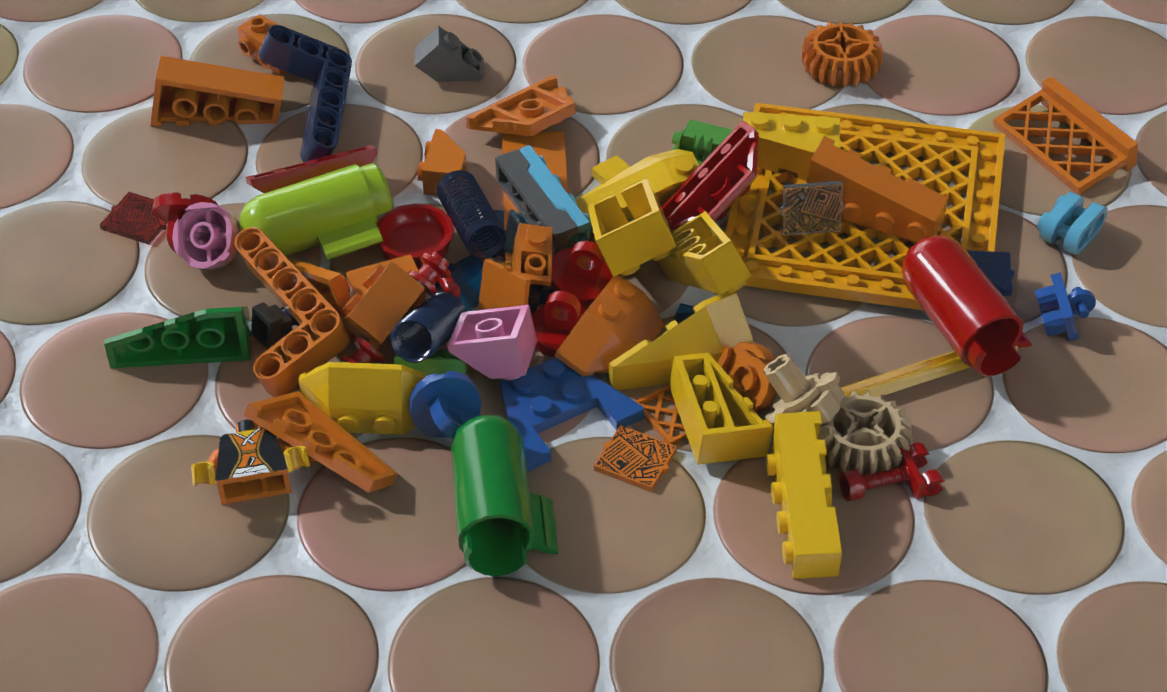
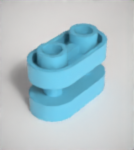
M1070 191L1065 196L1061 195L1057 199L1054 208L1049 213L1045 212L1041 216L1037 225V230L1040 231L1039 237L1051 244L1056 243L1062 237L1064 238L1063 249L1078 255L1102 228L1108 208L1096 202H1093L1087 209L1082 208L1084 197Z

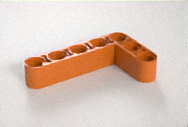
M250 227L242 230L236 236V249L247 267L300 324L261 354L253 365V371L266 392L271 396L277 397L289 393L298 386L300 374L309 373L314 368L326 364L343 351L350 342V333L338 312L260 229Z

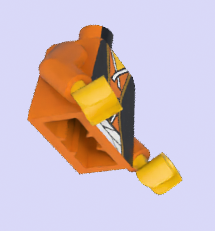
M246 419L237 423L236 433L224 434L220 437L219 448L213 450L206 462H198L191 465L193 486H197L199 483L216 485V481L222 505L292 493L288 472H293L302 466L310 467L305 446L292 447L284 440L277 439L273 433L265 428L258 429L255 422Z

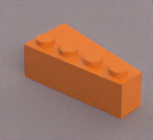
M160 55L150 126H162V122H176L177 126H190V122L208 121V125H221L223 121H236L238 125L278 124L285 77Z
M826 136L823 137L810 159L808 188L810 190L807 194V200L812 189L813 192L806 205V210L816 190L808 210L811 211L815 203L812 211L814 212L818 204L815 211L817 212L821 203L814 202L818 190L830 193L827 204H821L818 211L820 213L824 205L821 212L823 215L834 194L826 215L836 195L837 197L828 216H830L836 200L840 196L831 217H833L840 202L834 218H838L840 213V220L914 242H918L922 238L937 236L944 222L948 197L910 178L904 181L896 177L891 172L892 169L882 164L876 167L860 159L862 154L852 149L846 152L834 146V140ZM832 186L831 188H834V186H837L835 188L838 192H841V194L820 189L817 187L826 188ZM821 192L820 194H821V195H825L826 199H825V200H820V199H818L817 201L822 202V203H826V200H827L829 194H825V193H822V192Z

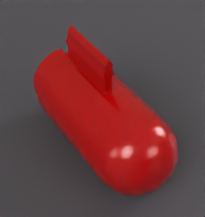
M937 235L920 239L907 251L901 266L905 285L962 362L973 367L976 373L982 376H996L1014 367L1022 358L1014 347H1030L1032 343L1022 332L1023 323L1021 318L965 248L948 236Z

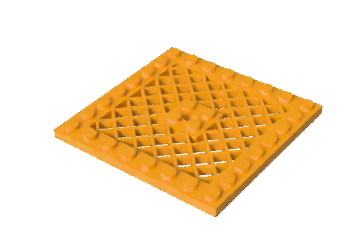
M755 103L753 112L840 118V149L848 152L849 149L855 150L860 148L863 151L860 153L862 154L860 159L866 162L874 160L877 163L874 166L879 167L882 164L892 169L891 172L904 181L908 178L912 180L917 177L922 178L924 181L920 182V184L932 190L935 189L938 193L948 197L947 202L954 206L950 209L946 208L943 224H948L951 229L945 231L943 228H940L937 235L948 236L954 241L961 237V245L967 252H976L974 261L980 253L976 263H978L983 254L978 264L979 267L983 265L982 271L985 267V264H982L985 255L994 257L984 252L992 254L995 252L1006 134ZM891 152L895 156L888 158L884 154ZM923 156L926 160L920 162L916 158ZM955 160L958 165L953 167L948 162ZM905 164L909 168L903 171L899 166ZM757 167V179L751 184L749 191L731 205L725 234L733 243L752 275L746 279L744 286L923 310L908 291L902 277L901 266L909 250L904 244L911 240L840 219L835 224L829 221L828 227H823L820 223L817 224L814 230L820 229L818 226L822 227L823 230H819L820 232L816 231V233L809 236L805 231L822 220L816 218V221L812 216L809 217L813 220L814 224L806 230L798 222L792 220L791 223L796 224L794 228H799L802 233L794 232V228H790L791 223L788 225L786 223L792 217L791 211L787 214L785 213L799 200L796 198L788 207L782 209L777 205L782 202L787 204L786 198L801 191L802 188L807 193L805 188L808 189V180L798 179V173L780 169L778 173L773 174V171ZM937 168L941 173L935 175L931 170ZM789 181L792 185L785 188L781 184ZM952 181L956 185L949 187L946 183ZM788 189H789L790 191H792L793 189H797V190H795V191H793V192H791V193H789V194L786 195V193H788V192H787ZM769 190H771L773 194L768 196ZM966 193V199L962 198L961 195ZM793 196L791 199H787V201H789L790 203L795 198V196ZM806 197L803 207L801 209L802 213L833 221L837 220V218H832L827 215L824 216L823 214L819 213L813 214L812 212H810V210L806 211V208L805 210H803L807 200ZM765 211L770 215L764 217ZM792 212V215L796 216L798 212ZM803 215L804 223L807 225L809 218L807 215ZM964 215L963 221H961L958 217ZM777 224H780L783 227L778 231H775L772 228V226ZM785 225L789 228V230H790L793 234H791V233L786 229ZM760 232H761L765 237L759 239ZM845 232L849 237L842 240L837 235ZM794 237L797 242L790 245L786 240ZM878 237L882 242L874 244L871 239ZM827 241L831 246L823 249L819 244ZM775 245L779 250L771 254L767 249ZM860 246L864 251L857 254L852 248ZM808 250L812 255L804 258L800 253ZM891 250L897 254L892 258L886 254ZM841 254L845 260L838 263L834 257ZM874 259L879 264L871 267L867 262ZM989 266L985 275L992 278L993 267Z

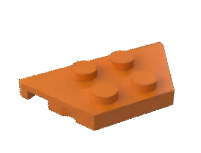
M551 75L466 116V126L471 130L535 136L542 130L559 124L564 119L576 114L575 102L571 96L567 95V91L563 86H558L557 77Z

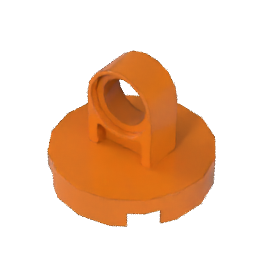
M740 342L734 348H727L720 357L718 364L734 381L733 387L743 398L748 397L751 400L753 410L756 413L761 412L770 405L777 393L762 372L765 366L775 359L772 353L763 345L754 342Z

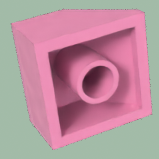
M529 305L462 312L448 342V351L490 379L503 378L505 380H514L525 376L538 342Z

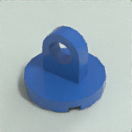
M446 371L447 374L437 375L436 372L426 376L416 384L409 396V412L414 425L422 433L433 437H450L454 439L459 427L468 420L479 416L482 401L476 384L467 375L457 371Z

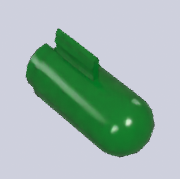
M479 415L465 422L457 429L451 446L459 549L464 553L465 563L472 570L483 575L503 576L516 572L527 563L526 551L536 549L541 551V553L558 554L553 501L542 494L536 495L529 492L524 439L516 425L499 415Z

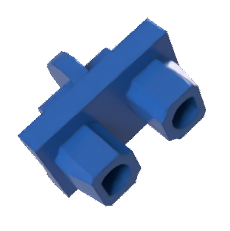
M1061 272L1052 274L1053 285L1035 290L1041 312L1060 307L1059 310L1041 314L1047 336L1067 332L1069 341L1080 339L1073 315H1079L1080 318L1088 317L1089 312L1096 306L1095 296L1091 291L1084 290L1081 287L1073 288L1072 292L1067 296Z

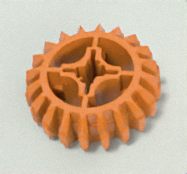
M841 21L838 24L827 22L826 27L817 25L816 30L809 31L802 44L801 59L805 72L811 73V79H820L821 84L831 83L832 87L842 85L845 89L846 85L857 87L859 82L867 84L869 79L875 78L876 73L880 71L882 66L883 49L882 44L879 42V37L873 35V30H864L863 25L854 26L852 22L842 24Z

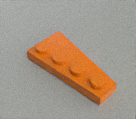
M299 391L247 405L244 413L245 417L294 447L305 446L308 456L366 492L370 493L394 484L397 472Z

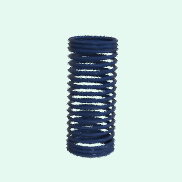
M463 170L452 171L445 175L437 186V196L446 213L451 218L467 251L473 257L481 259L497 254L507 241V233L476 179L471 173ZM491 227V229L486 234L480 237H474L485 233ZM497 237V239H496L492 244H490V245H488V246H486V247H480V246H485V245H487L488 243L492 242V241ZM499 240V242H498L494 247H492V248H490V249H488V250H484V249H487V248L493 246V245Z
M446 292L436 293L435 296L428 298L398 322L391 332V344L396 354L406 362L419 363L428 359L451 338L461 313L466 312L461 300L455 295Z

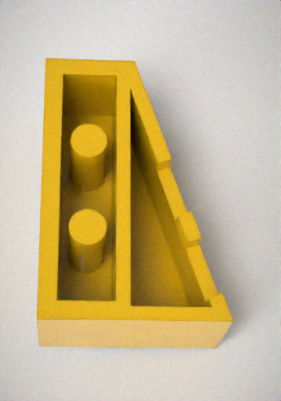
M744 112L743 121L759 133L757 164L759 168L777 173L780 169L798 173V179L807 181L809 179L810 159L823 137L826 136L834 140V146L840 148V118L763 112Z
M708 352L674 356L669 383L697 465L766 457L770 446L773 425L767 419L762 420L753 410L751 400L748 397L743 398L733 387L734 381Z

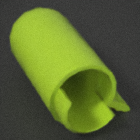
M374 163L361 167L354 164L254 197L244 205L239 215L240 232L250 227L260 229L285 256L321 245L327 260L383 242L377 227V215L391 211L394 205L388 183L381 168Z

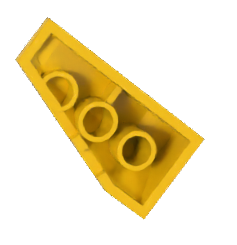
M680 149L648 156L576 199V203L582 213L589 215L588 206L615 194L628 220L633 218L621 194V190L648 178L662 206L699 167V164L693 152Z
M725 292L722 295L719 294L702 301L693 307L695 312L693 315L679 324L676 320H673L665 326L667 331L654 341L643 340L610 362L609 385L619 391L669 384L674 356L708 352L718 363L727 348H734L740 342H753L737 293Z

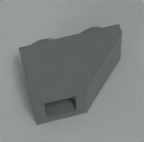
M440 26L434 29L415 47V67L437 82L476 81L484 77V58L476 49H470L463 44L454 33L447 32Z

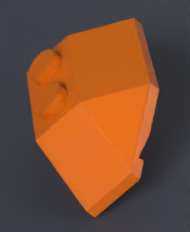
M619 274L610 280L585 311L554 356L582 377L590 376L594 373H609L610 362L643 340L654 341L665 325L646 293Z

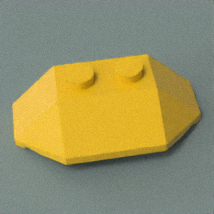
M328 362L314 368L309 373L300 374L299 386L300 393L349 433L404 435L416 427L409 412V396L416 384L427 375L401 364Z

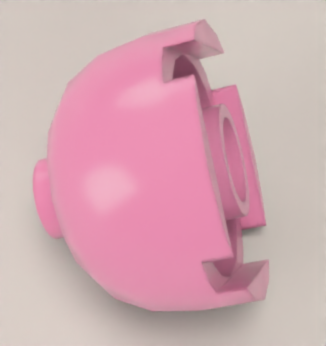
M199 202L190 205L185 209L187 212L183 215L182 219H177L174 224L172 239L175 252L187 262L186 264L194 268L214 270L226 266L238 253L235 247L236 236L240 233L238 220L233 213L214 203Z

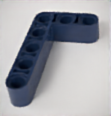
M273 25L269 28L258 51L261 60L268 65L314 82L300 157L303 162L330 156L339 140L352 59L342 49L287 27Z

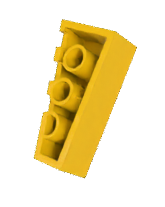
M706 211L671 232L677 247L671 249L672 253L669 256L657 261L668 280L721 295L725 292L732 293L739 290L746 284V279L752 276L731 240Z
M820 411L775 414L772 454H766L767 475L774 476L775 481L771 483L773 505L779 504L780 511H777L776 515L777 530L779 534H785L786 541L782 542L784 564L791 565L793 579L839 576L842 548L835 507H831L832 484L830 474H826L825 456L827 452L825 439L819 440L820 426L822 425Z

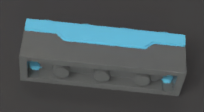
M528 145L520 148V150L517 149L495 157L496 181L523 218L530 225L553 227L552 257L555 253L565 248H573L580 241H590V232L593 231L589 215L582 213L578 208L574 196L571 193L568 194L562 187L559 177L550 172L543 156H538L533 148Z

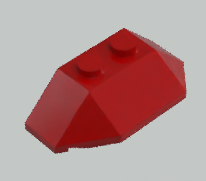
M742 120L661 206L670 230H676L705 211L714 222L719 221L727 214L729 207L739 197L744 196L749 191L751 184L757 179L759 133Z
M367 145L245 178L247 184L262 193H267L354 164L361 167L373 163L378 153L376 147Z

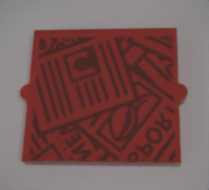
M128 192L116 206L111 207V212L100 223V229L150 245L162 230L167 229L168 222L155 217L152 213L154 199Z

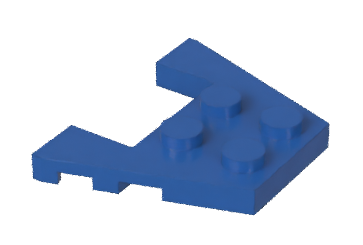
M556 357L529 368L525 376L514 380L504 379L499 381L507 420L516 425L524 439L527 472L551 461V450L538 435L542 431L596 407L599 408L616 431L620 425L627 427L644 419V408L640 404L594 375L582 377Z

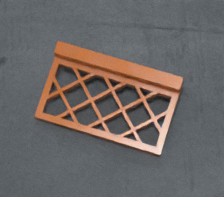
M1052 76L1042 81V89L993 119L994 127L1003 134H1006L1010 140L1078 195L1120 168L1128 171L1137 164L1138 143ZM1041 102L1049 112H1032L1030 109ZM1011 120H1025V127H1011L1007 123ZM1029 120L1048 121V127H1029ZM1052 121L1065 122L1070 126V129L1051 128ZM1028 136L1047 137L1046 144H1032L1027 140ZM1050 137L1069 138V145H1051ZM1073 138L1086 139L1092 146H1074ZM1049 153L1068 154V161H1053L1049 158ZM1072 154L1091 155V163L1071 162ZM1095 155L1108 156L1113 160L1110 163H1094ZM1070 171L1090 172V175L1079 182L1070 175Z

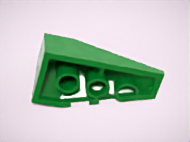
M248 306L206 308L107 338L104 341V346L110 368L249 361L251 358L252 334Z

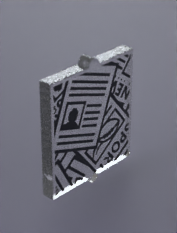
M842 181L783 185V206L779 208L782 215V235L840 232L841 211L845 209L842 202Z

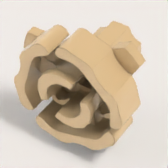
M788 354L778 356L775 360L768 363L762 371L778 393L769 406L771 411L765 416L773 425V429L775 414L820 411L822 424H825L841 408L840 403L844 397V392L838 385L841 377L837 372H827L821 376L818 373L804 376Z

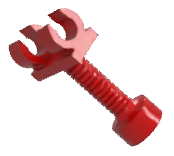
M920 442L909 445V452L899 447L902 454V462L898 468L864 476L855 469L841 472L839 475L841 493L846 501L863 498L867 489L903 481L907 482L915 499L922 498L923 495L934 496L943 491L940 483L945 482L940 471L936 469L920 474L918 469L928 463L925 456L930 455L926 446Z

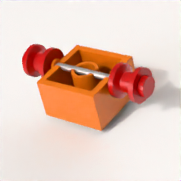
M433 252L431 255L427 253L422 254L420 259L423 266L418 272L410 270L406 273L393 261L386 267L379 264L363 282L362 285L367 288L363 294L357 292L340 311L345 315L342 321L346 328L357 336L354 341L357 347L356 351L352 356L343 355L340 361L347 363H382L385 357L378 351L380 349L378 345L383 343L420 294L425 292L430 296H435L437 289L434 284L440 277L448 279L451 275V272L448 270L449 262L440 254Z

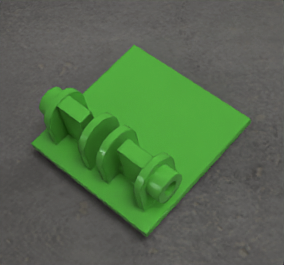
M690 119L684 130L674 132L672 144H675L672 150L680 149L693 152L700 166L733 130Z

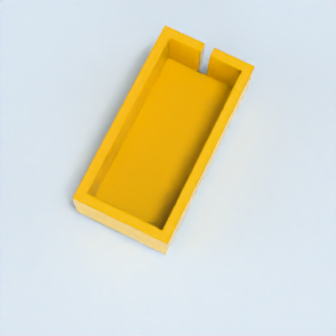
M648 178L621 190V194L634 218L629 223L615 194L588 206L595 241L613 277L619 274L622 276L630 275L640 268V264L650 259H653V261L664 259L672 253L671 249L677 247L665 214Z

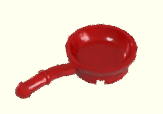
M416 203L402 205L386 212L377 222V227L383 239V242L377 244L384 252L386 261L411 254L419 270L423 266L420 259L423 253L431 255L433 252H436L444 257L446 252L448 254L454 227L451 218L439 208ZM451 275L448 279L440 277L437 280L444 292L456 297L460 296V287L456 285Z

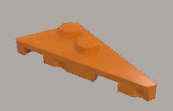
M287 257L343 319L345 315L340 311L351 299L349 295L350 285L347 279L341 273ZM348 330L351 338L356 337V335Z

